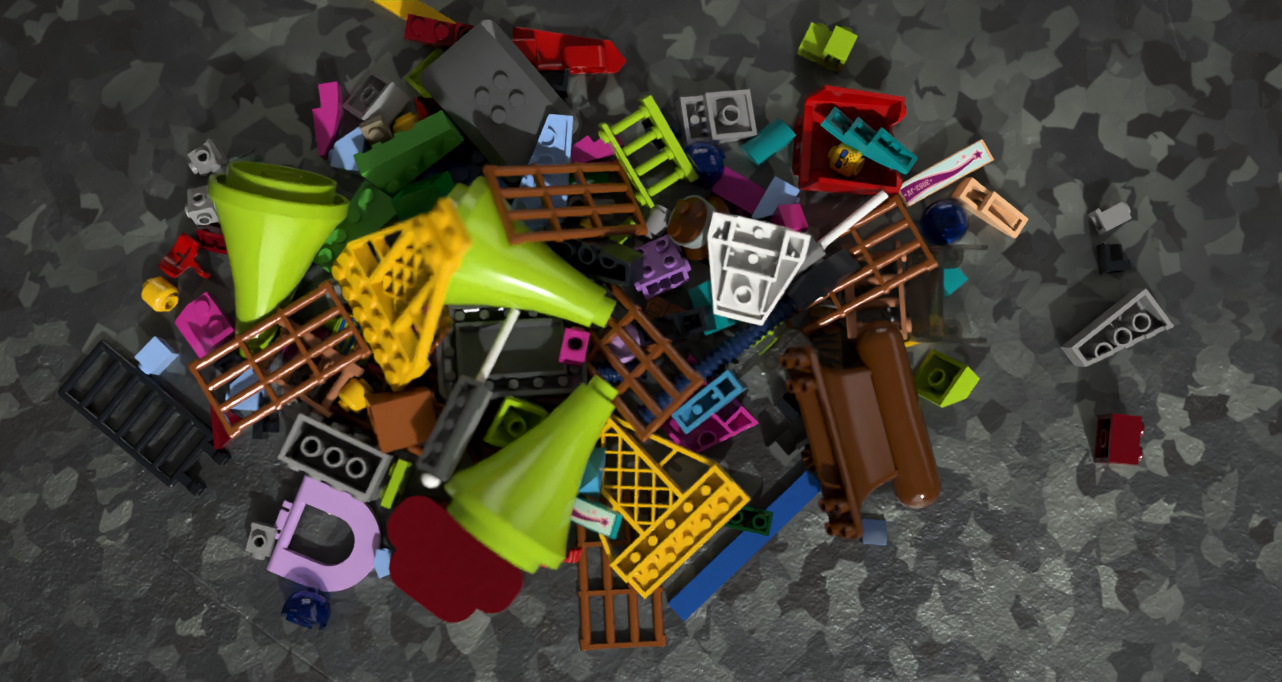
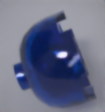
M696 141L683 148L685 155L699 177L696 179L697 183L701 187L705 186V190L714 186L721 179L725 170L723 159L726 157L719 146L715 148L711 143L705 141Z
M951 199L937 200L928 205L922 212L920 218L922 234L932 245L938 247L954 245L966 235L969 227V216L959 202Z
M308 587L307 591L298 590L287 598L280 616L287 615V621L309 629L312 628L313 624L320 625L318 630L323 631L327 630L332 610L329 601L321 595V590Z

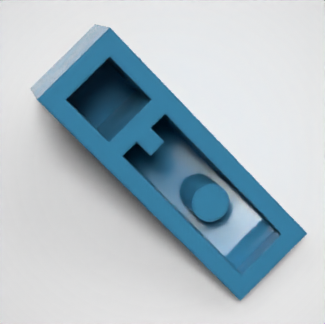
M728 369L675 411L672 417L685 434H688L748 387L734 369Z

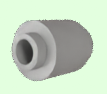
M659 204L651 208L644 220L648 233L643 236L651 241L662 237L668 227L672 212Z

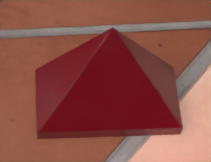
M219 222L197 228V242L200 244V249L228 255L225 238Z
M210 403L214 450L227 449L235 438H230ZM231 409L225 412L232 425L243 419Z

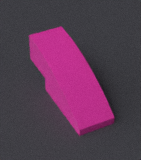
M337 81L318 84L321 108L312 109L318 153L323 160H328L329 152L331 149H334V144L337 141L341 127L343 97L342 87Z
M615 135L614 137L618 142L620 148H623V142L620 140L618 135ZM586 136L571 147L570 163L573 161H578L579 163L602 162L615 156L609 144H604L601 138L593 143L591 138Z

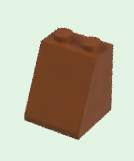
M426 386L405 388L395 393L392 390L364 395L374 441L381 453L427 442L440 418L439 415L435 416L433 408L437 406L435 394L430 392Z

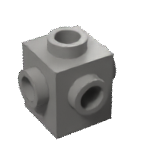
M208 185L187 190L188 204H185V212L188 218H192L196 226L219 222L214 205L207 193Z

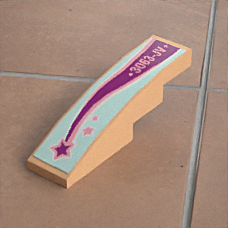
M981 139L903 182L898 194L906 208L990 163L994 158L984 140Z

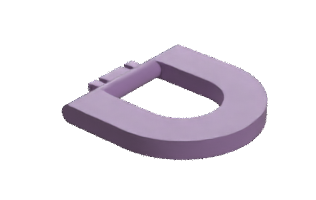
M305 474L294 502L284 500L282 506L288 508L289 511L281 509L274 527L281 531L276 533L275 539H277V543L266 569L319 591L332 592L347 589L365 578L374 567L376 551L382 548V530L379 520L367 502H360L352 498L353 494L346 491H337L329 487L330 483L322 480L321 482L308 477V474ZM306 504L340 517L350 525L354 533L355 544L351 555L345 561L337 564H326L288 548Z

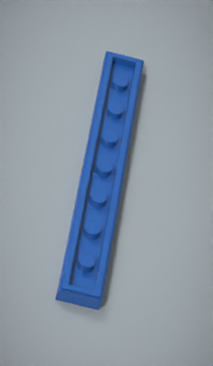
M806 470L765 509L774 512L769 536L742 531L667 604L685 621L821 491L820 482Z

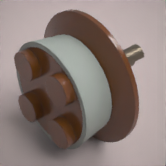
M691 195L680 199L676 203L669 218L667 232L670 239L675 244L680 245L683 252L682 255L691 260H702L709 257L708 233L713 212L730 214L724 201L715 196L701 197Z

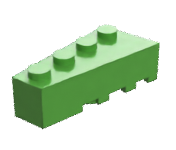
M441 110L415 123L413 129L409 131L401 130L394 134L395 138L383 144L378 142L372 145L373 149L364 154L360 151L354 154L353 157L360 174L391 197L461 144L464 139L458 126Z
M364 180L349 203L347 217L338 224L318 251L313 262L332 274L330 268L348 242L392 227L399 219L391 203L393 198ZM372 241L367 242L368 246L373 244Z

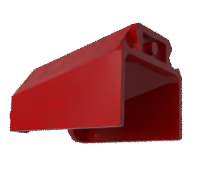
M823 85L805 95L802 117H797L794 133L796 136L794 138L792 172L799 177V190L876 195L883 190L888 196L899 193L902 186V177L899 172L891 170V168L883 166L864 155L865 163L856 176L852 175L847 178L832 170L829 166L830 159L828 158V153L834 145L838 146L842 141L820 126V124L830 111L837 107L853 122L859 117L876 132L882 127L894 137L892 133L893 125L898 124L906 115L905 97Z

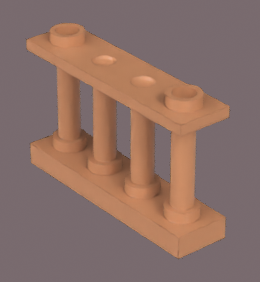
M895 240L896 249L901 246L900 240ZM842 244V250L852 247V244ZM891 251L868 253L872 261H875ZM863 253L853 257L857 263L867 262ZM906 255L897 259V274L881 275L884 282L902 273V262H906ZM866 276L846 287L845 303L855 299V289L860 288L859 286L880 285L876 276ZM903 283L898 286L899 297L873 299L846 314L849 343H855V336L859 329L867 324L857 321L856 312H861V309L900 307L901 321L889 322L898 326L902 330L903 339H907V332H912L911 317L906 318Z
M289 318L295 329L301 326L300 324ZM283 321L278 322L282 327L280 329L281 333L275 341L290 333ZM312 332L301 337L307 350L323 341ZM331 347L321 354V360L317 366L322 371L330 364L332 365L334 362L345 357V355ZM300 349L297 351L292 360L302 354ZM281 350L258 363L265 376L273 372L269 367ZM352 363L342 369V373L321 403L309 396L313 388L298 397L314 408L313 413L324 417V419L326 417L334 418L336 413L329 408L338 396V392L344 387L349 378H353L354 375L362 378L366 372L364 367ZM297 369L280 378L276 383L288 391L296 387L289 380Z

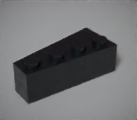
M558 217L562 230L586 228L565 217ZM549 221L543 223V231H550ZM605 236L601 239L590 237L564 239L562 242H556V240L544 241L560 258L589 279L631 287L643 278L644 254Z

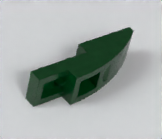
M743 506L723 526L769 536L774 512Z

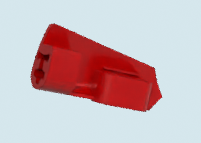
M515 26L512 28V42L537 71L562 70V72H565V68H570L571 74L618 73L627 62L609 40Z

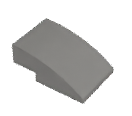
M750 89L710 92L702 96L680 97L675 102L678 126L682 134L680 137L682 148L714 145L757 136Z

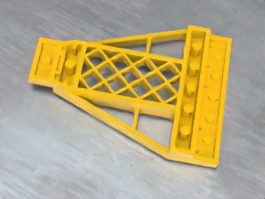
M450 198L442 199L429 215L420 216L348 242L330 268L333 278L338 282L343 297L353 312L354 319L361 327L364 338L369 343L375 360L379 363L385 374V379L394 393L402 391L413 378L420 377L430 366L427 356L449 280L458 270L462 256L474 243ZM402 230V235L390 250L384 236ZM369 241H372L381 262L379 265L367 244ZM429 305L428 310H427V314H426V317H425V315L423 314V311H424L425 308ZM413 323L420 333L419 342L411 328Z
M611 413L598 440L601 438V448H606V436H618V450H606L607 454H618V467H605L604 464L601 493L613 505L612 509L618 510L640 536L624 552L616 556L608 537L600 533L598 534L612 569L646 599L733 517L751 497L717 462L653 433L649 438L673 449L661 462L655 461L628 432V428L634 430L628 421ZM613 427V429H614L617 433H607V432ZM623 439L634 451L623 450ZM678 451L710 467L709 471L688 490H683L664 470V464ZM623 454H635V468H622ZM640 457L651 469L639 468ZM605 471H618V485L605 484ZM622 471L635 472V485H622ZM639 472H652V486H639ZM656 475H658L667 486H656ZM609 488L618 489V497ZM622 489H635V503L622 502ZM639 489L652 490V503H639ZM656 490H669V504L656 503ZM673 492L679 497V499L674 504ZM583 495L586 498L592 499L591 496ZM626 506L635 507V515ZM639 507H652V521L639 520ZM656 508H669L656 520ZM643 524L651 526L647 529Z

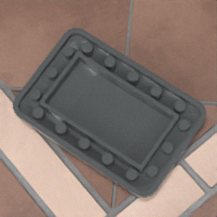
M491 20L479 22L421 74L423 87L491 165H528L549 114L574 116L572 135L578 129L579 122L576 115L502 29ZM524 175L502 177L507 182L516 183L522 180Z
M485 305L442 306L436 329L443 337L442 341L438 337L437 365L439 392L444 399L449 400L461 375L476 379L511 308ZM516 309L520 314L486 379L485 386L492 392L490 400L505 399L506 396L528 398L571 394L581 382L587 385L586 355L583 367L559 363L565 328L580 327L584 329L583 325L535 311ZM571 341L568 344L573 350L581 348V344L577 341Z

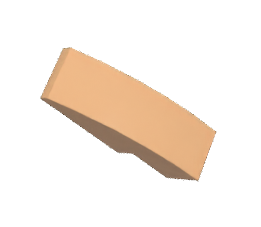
M963 177L951 195V198L964 208L1012 238H1017L1028 221V218L995 191L987 190L973 177Z

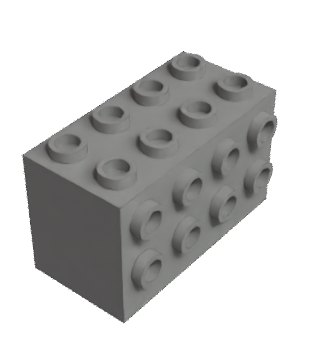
M310 412V415L299 413L277 459L286 462L285 466L288 468L307 472V476L321 482L322 480L330 483L329 487L337 491H346L353 494L352 498L365 503L366 501L378 500L389 478L391 466L397 461L399 455L394 454V450L381 453L378 446L371 443L373 438L362 433L355 432V434L350 433V427L335 422L331 424L328 422L330 419L328 417L324 419V417Z

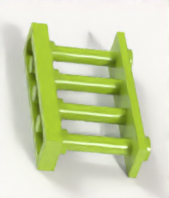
M644 95L638 99L640 103L639 109L613 126L608 127L606 123H599L600 131L598 135L604 144H609L637 191L634 195L639 204L652 208L655 206L651 200L652 196L679 179L692 183L699 177L651 95ZM642 118H648L653 125L650 127L651 130L625 147L620 148L614 136ZM655 138L657 140L661 139L665 146L662 148L663 151L633 169L626 157ZM672 159L676 165L675 171L645 190L638 177L665 160Z

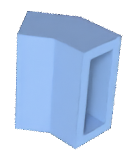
M387 548L377 549L373 565L379 579L389 575V563L395 550Z

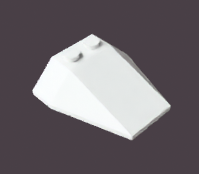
M713 212L708 233L714 314L762 326L804 262L811 235L785 226L740 215Z

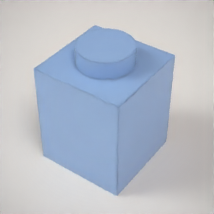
M154 336L135 358L140 362L138 367L148 375L150 373L160 375L179 354L163 338Z

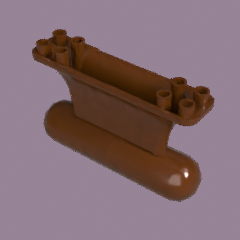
M885 320L868 322L859 329L855 336V349L860 364L859 367L849 369L824 367L819 364L814 349L809 345L788 347L785 350V354L779 357L782 368L788 369L790 379L786 380V387L790 393H795L796 400L799 402L821 484L820 489L823 498L818 500V505L822 512H827L829 521L825 523L824 527L829 536L836 535L839 538L851 540L861 538L863 535V526L860 518L862 504L876 488L891 480L893 492L898 502L912 509L930 506L937 500L941 492V480L903 335L898 326Z

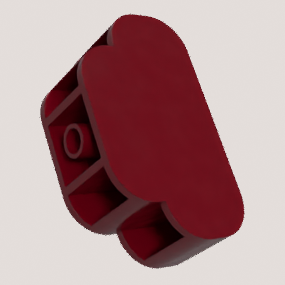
M418 495L402 501L391 515L387 525L389 540L397 549L390 559L389 574L393 583L436 617L448 623L462 622L468 619L477 609L484 613L493 614L499 613L511 605L525 585L526 571L499 555L459 524L446 509L451 503L447 499L440 500L432 495Z

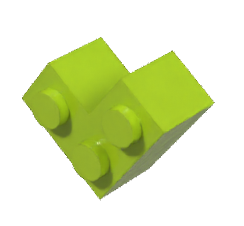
M811 22L797 54L839 74L858 35H855L852 29L845 26L839 27L836 25L834 31L831 32L826 25Z

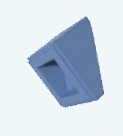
M861 518L863 535L860 538V543L887 545L886 520Z

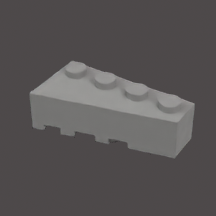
M1137 288L1126 294L1062 345L1061 349L1074 366L1087 367L1113 355L1117 351L1129 348L1139 341L1153 337L1157 333L1175 326L1146 288Z

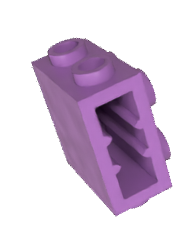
M669 234L633 249L644 254L643 278L636 282L634 286L637 293L642 291L646 300L690 282L688 271H691L688 260L686 257L681 258L680 255L683 254L680 245L675 244L670 239Z

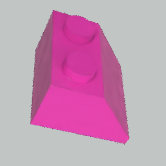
M205 292L188 304L174 322L199 358L204 357L235 338L234 321L217 297L209 292Z

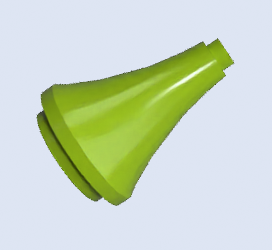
M249 161L227 163L226 173L209 176L207 193L214 205L225 238L234 283L235 335L238 333L242 334L276 313L280 307L284 308L291 304L298 286L318 251L338 224L347 217L350 202L346 197L335 193L337 182L333 179L297 168ZM277 323L247 341L246 344L254 355L274 343L280 334L282 326ZM240 347L239 356L247 359V357L245 356L244 352Z
M479 176L470 187L458 183L452 189L447 198L451 199L474 243L462 256L458 270L450 278L442 306L485 305L529 310L566 319L586 327H590L594 323L605 328L617 301L606 297V289L591 281L565 262L544 241L526 242L521 245L510 246L485 177ZM503 198L507 211L514 210L508 201ZM523 220L511 221L515 233L534 232Z
M594 375L587 385L581 382L564 402L531 430L492 456L465 470L453 473L449 482L444 484L445 490L454 498L446 508L449 514L481 542L525 571L534 574L541 564L557 570L566 558V543L572 511L588 459L603 427L615 408L611 402L619 392Z

